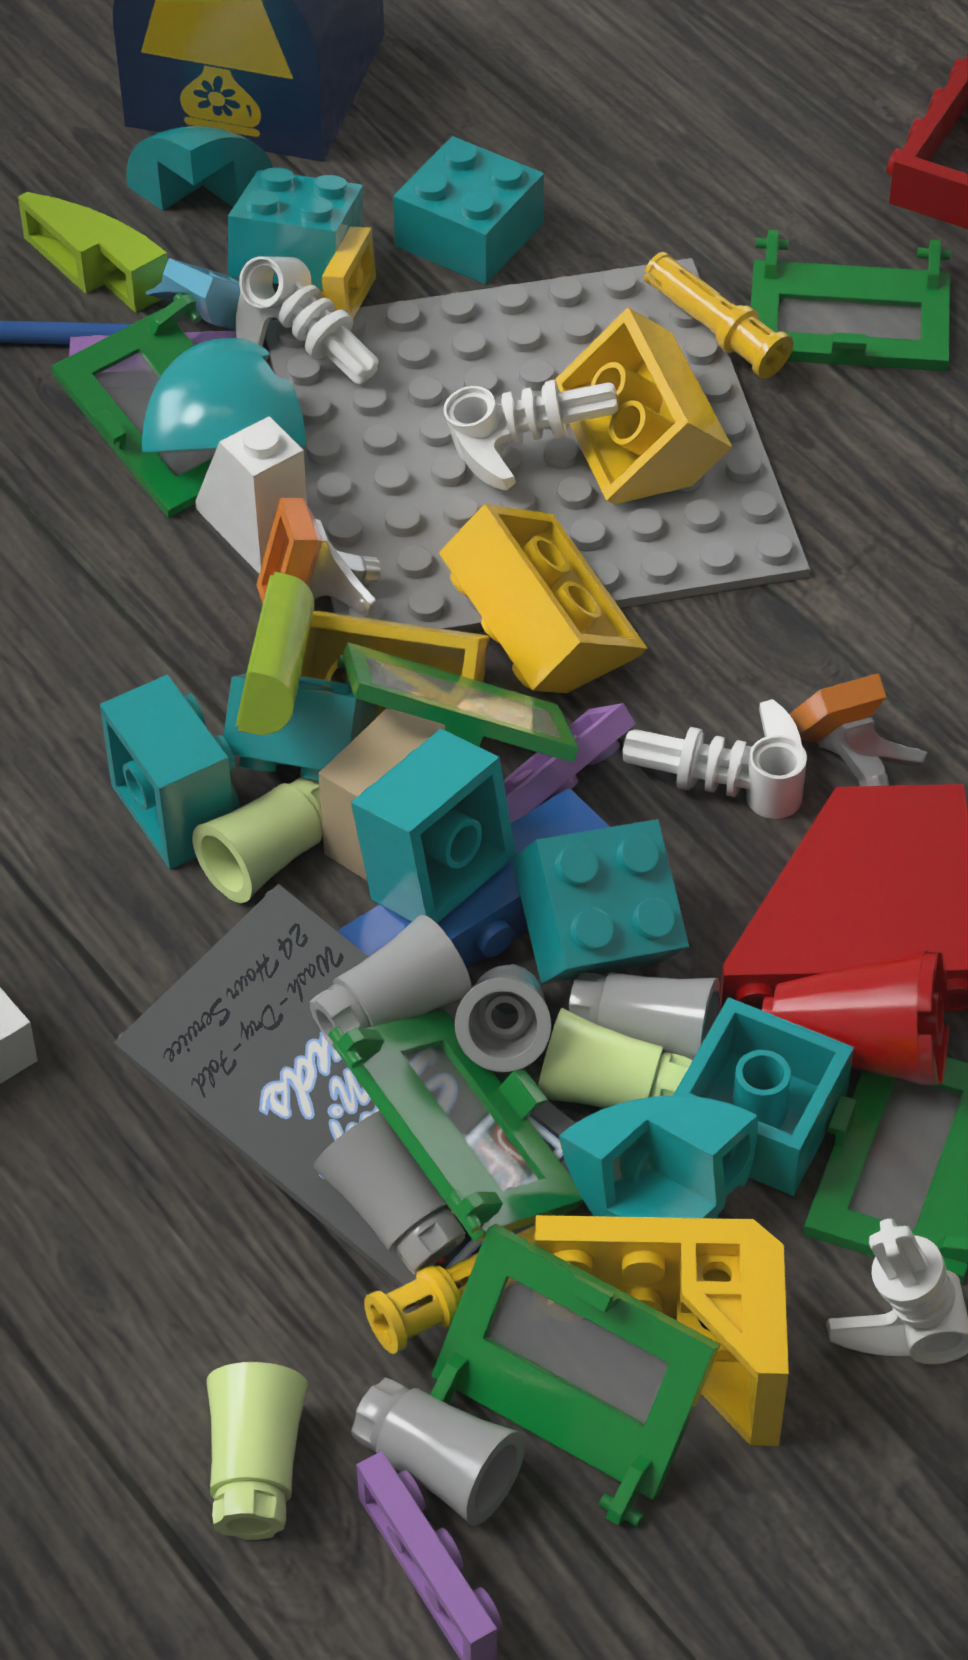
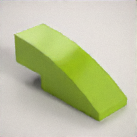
M30 192L18 196L24 239L85 294L105 285L135 313L162 300L146 295V291L154 289L162 282L163 272L168 262L167 252L145 235L117 219L79 204Z

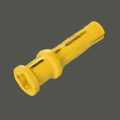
M658 253L649 261L644 270L647 272V274L643 275L644 282L660 291L674 304L709 328L716 335V340L722 350L727 353L736 352L752 364L753 373L762 379L770 378L784 366L793 349L794 342L791 336L782 331L774 332L759 320L758 312L752 307L736 306L729 302L719 292L681 266L668 253Z
M536 1225L516 1235L535 1244ZM478 1253L446 1269L432 1265L419 1269L415 1280L387 1294L381 1291H374L366 1295L364 1304L367 1319L376 1338L385 1350L391 1354H396L406 1348L408 1339L436 1325L442 1328L451 1326ZM509 1277L506 1287L517 1281ZM456 1285H461V1288L457 1289ZM415 1305L420 1307L408 1314L403 1312Z

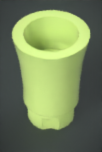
M300 777L292 783H282L260 798L237 810L196 826L193 831L192 840L198 862L211 883L226 897L238 903L247 902L271 877L296 857L321 841L323 831L319 781Z
M561 1008L549 1041L538 1087L548 1100L608 1108L636 1099L673 1096L693 1060L678 1054L663 1053V1046L638 1040L599 1026Z
M242 1362L225 1365L212 1371L206 1380L212 1434L210 1494L214 1498L213 1525L215 1530L222 1535L236 1536L244 1540L272 1538L276 1532L284 1530L286 1522V1502L291 1498L293 1461L298 1426L308 1389V1381L299 1372L277 1364Z

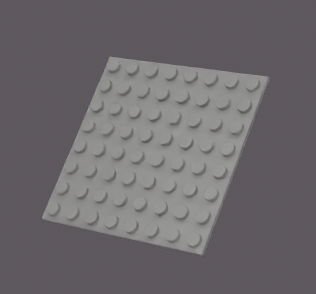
M692 258L676 260L689 272L699 277ZM647 265L360 307L353 319V326L350 332L379 361L377 372L361 385L354 383L327 356L317 360L313 359L305 351L306 340L299 341L292 334V327H284L279 320L269 321L265 342L270 353L269 358L273 372L277 377L291 381L303 415L306 446H301V448L304 450L307 505L314 518L321 520L327 539L337 551L358 556L377 557L380 561V580L377 584L364 585L376 599L373 612L366 618L467 633L484 630L481 625L482 616L471 600L459 592L450 579L451 571L439 555L441 549L484 504L554 514L619 608L809 577L810 568L729 354L719 347L716 335L709 328L674 304L660 291L644 282L643 275L647 274L644 271ZM629 307L673 333L733 447L691 487L613 505L606 501L568 423L566 424L567 437L556 439L553 436L551 427L543 428L542 439L533 440L531 431L523 432L522 443L513 444V441L507 442L505 450L500 457L514 475L516 483L506 491L483 482L470 470L467 463L459 457L444 415V405L454 392L469 386H479L489 390L494 396L496 405L502 404V394L510 391L514 401L522 400V390L530 387L534 397L542 396V386L545 385V381L555 380ZM330 596L335 614L365 618L346 603Z

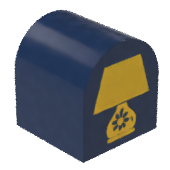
M114 0L113 28L124 124L126 127L159 133L187 126L219 128L247 138L265 152L324 162L385 35L383 0Z

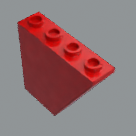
M964 784L836 787L724 962L720 1011L728 997L762 1010L764 997L774 996L778 983L925 950L928 952H942L944 955L949 991V1003H943L944 1011L961 1012L967 1010L968 809Z

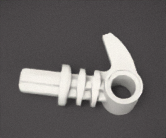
M261 256L249 260L244 265L239 278L241 293L236 312L237 338L247 339L262 347L268 323L275 317L284 327H292V334L299 341L306 340L305 351L313 359L317 360L327 356L356 384L361 385L374 376L378 370V358L350 332L353 326V318L345 310L334 311V303L329 298H321V291L315 285H311L310 272L301 260L294 257ZM275 272L277 273L279 279V286L276 293L272 285V279Z
M550 380L545 381V385L542 386V396L534 397L530 387L522 390V400L514 401L511 391L503 393L502 404L497 405L493 394L489 390L479 386H469L457 390L446 400L444 415L459 457L467 463L470 470L483 482L507 491L516 483L514 475L500 457L505 450L507 442L513 441V444L522 443L523 432L531 431L533 440L542 439L543 428L551 427L553 436L556 439L567 437L566 424L614 415L619 408L614 385L608 382L560 392L557 381Z
M773 699L760 703L759 711L765 737L758 740L753 747L746 746L745 741L737 740L732 750L724 748L725 737L715 736L710 745L703 744L702 729L694 727L689 728L685 740L637 729L629 731L625 738L623 760L626 763L677 774V788L690 790L698 779L705 780V791L715 792L720 783L726 784V795L736 797L740 789L745 788L747 789L746 800L749 807L758 815L770 819L789 817L802 804L807 762L806 751L801 744L800 734L792 717Z
M894 1219L881 1221V1230L869 1237V1245L875 1255L872 1265V1279L880 1295L890 1303L893 1310L881 1315L828 1319L826 1324L829 1340L843 1347L864 1353L885 1356H911L913 1360L923 1364L948 1363L965 1356L968 1353V1315L959 1277L955 1273L946 1270L943 1256L937 1246L930 1240L913 1235L909 1226L898 1227Z

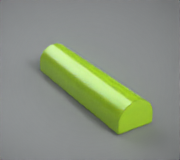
M274 572L269 577L235 725L239 726L238 731L256 735L272 734L286 726L292 717L314 611V597L310 588L295 576Z

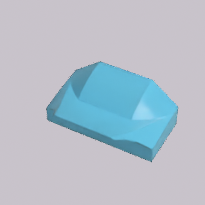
M169 258L163 272L162 282L154 289L146 291V295L174 302L173 298L176 294L180 292L184 295L190 293L196 300V310L202 316V319L213 325L236 330L237 304L241 293L239 280L225 274Z

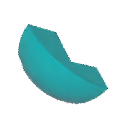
M206 126L179 127L150 136L134 147L127 165V187L162 211L201 186L234 207L257 170L274 167L270 158L261 147L234 132Z
M218 338L194 345L169 365L153 390L143 424L142 453H181L217 449L220 441L269 416L300 447L306 446L303 415L294 387L289 379L279 378L274 374L266 362L270 353L257 343L242 338Z
M656 1096L619 1103L602 1109L569 1127L559 1135V1139L571 1178L593 1216L718 1219L717 1215L724 1208L726 1196L737 1186L744 1187L747 1183L756 1148L758 1118L756 1114L741 1107L709 1098Z

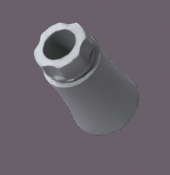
M419 915L390 942L360 964L335 978L333 986L309 1001L312 1016L324 1038L335 1050L332 1046L333 1041L328 1036V1033L335 1027H340L346 1033L354 1028H368L426 1014L463 999L472 987L466 966L452 941L431 918Z
M515 964L495 967L483 974L475 987L468 991L461 1000L455 1016L456 1037L464 1053L474 1063L491 1071L510 1072L528 1066L544 1051L551 1033L550 1013L539 981L526 968ZM500 1003H510L518 1012L514 1014L502 1013L495 1006Z
M580 972L578 978L574 980L571 990L569 1011L599 1026L638 1040L663 1046V1053L678 1054L693 1060L719 1015L720 981L718 978L673 979L642 977L610 972L608 976Z
M380 1111L366 1117L343 1133L315 1161L313 1169L350 1203L372 1228L389 1252L395 1251L414 1275L417 1274L419 1269L436 1264L465 1239L464 1235L466 1233L458 1220L449 1211L450 1207Z
M386 1377L377 1385L371 1386L362 1398L356 1410L355 1422L351 1430L352 1436L357 1442L375 1451L376 1454L383 1451L393 1468L400 1472L407 1470L418 1484L443 1500L473 1526L486 1521L507 1496L518 1475L525 1453V1437L522 1432L482 1420L442 1402L419 1388L410 1390L401 1383Z

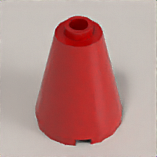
M925 950L777 984L774 996L764 997L762 1011L854 1047L851 1065L853 1069L922 1086L939 1085L944 1080L948 1055L949 1025H944L943 1003H949L947 969L942 952H928Z

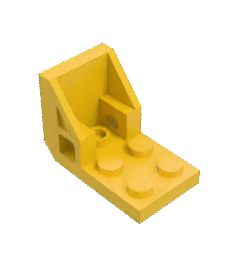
M536 1215L535 1245L665 1315L675 1317L680 1323L720 1343L721 1346L701 1394L749 1445L779 1446L789 1370L784 1245L754 1219ZM535 1291L534 1315H552L555 1318L567 1321L584 1318ZM699 1320H700L709 1330L703 1328V1327L701 1326Z

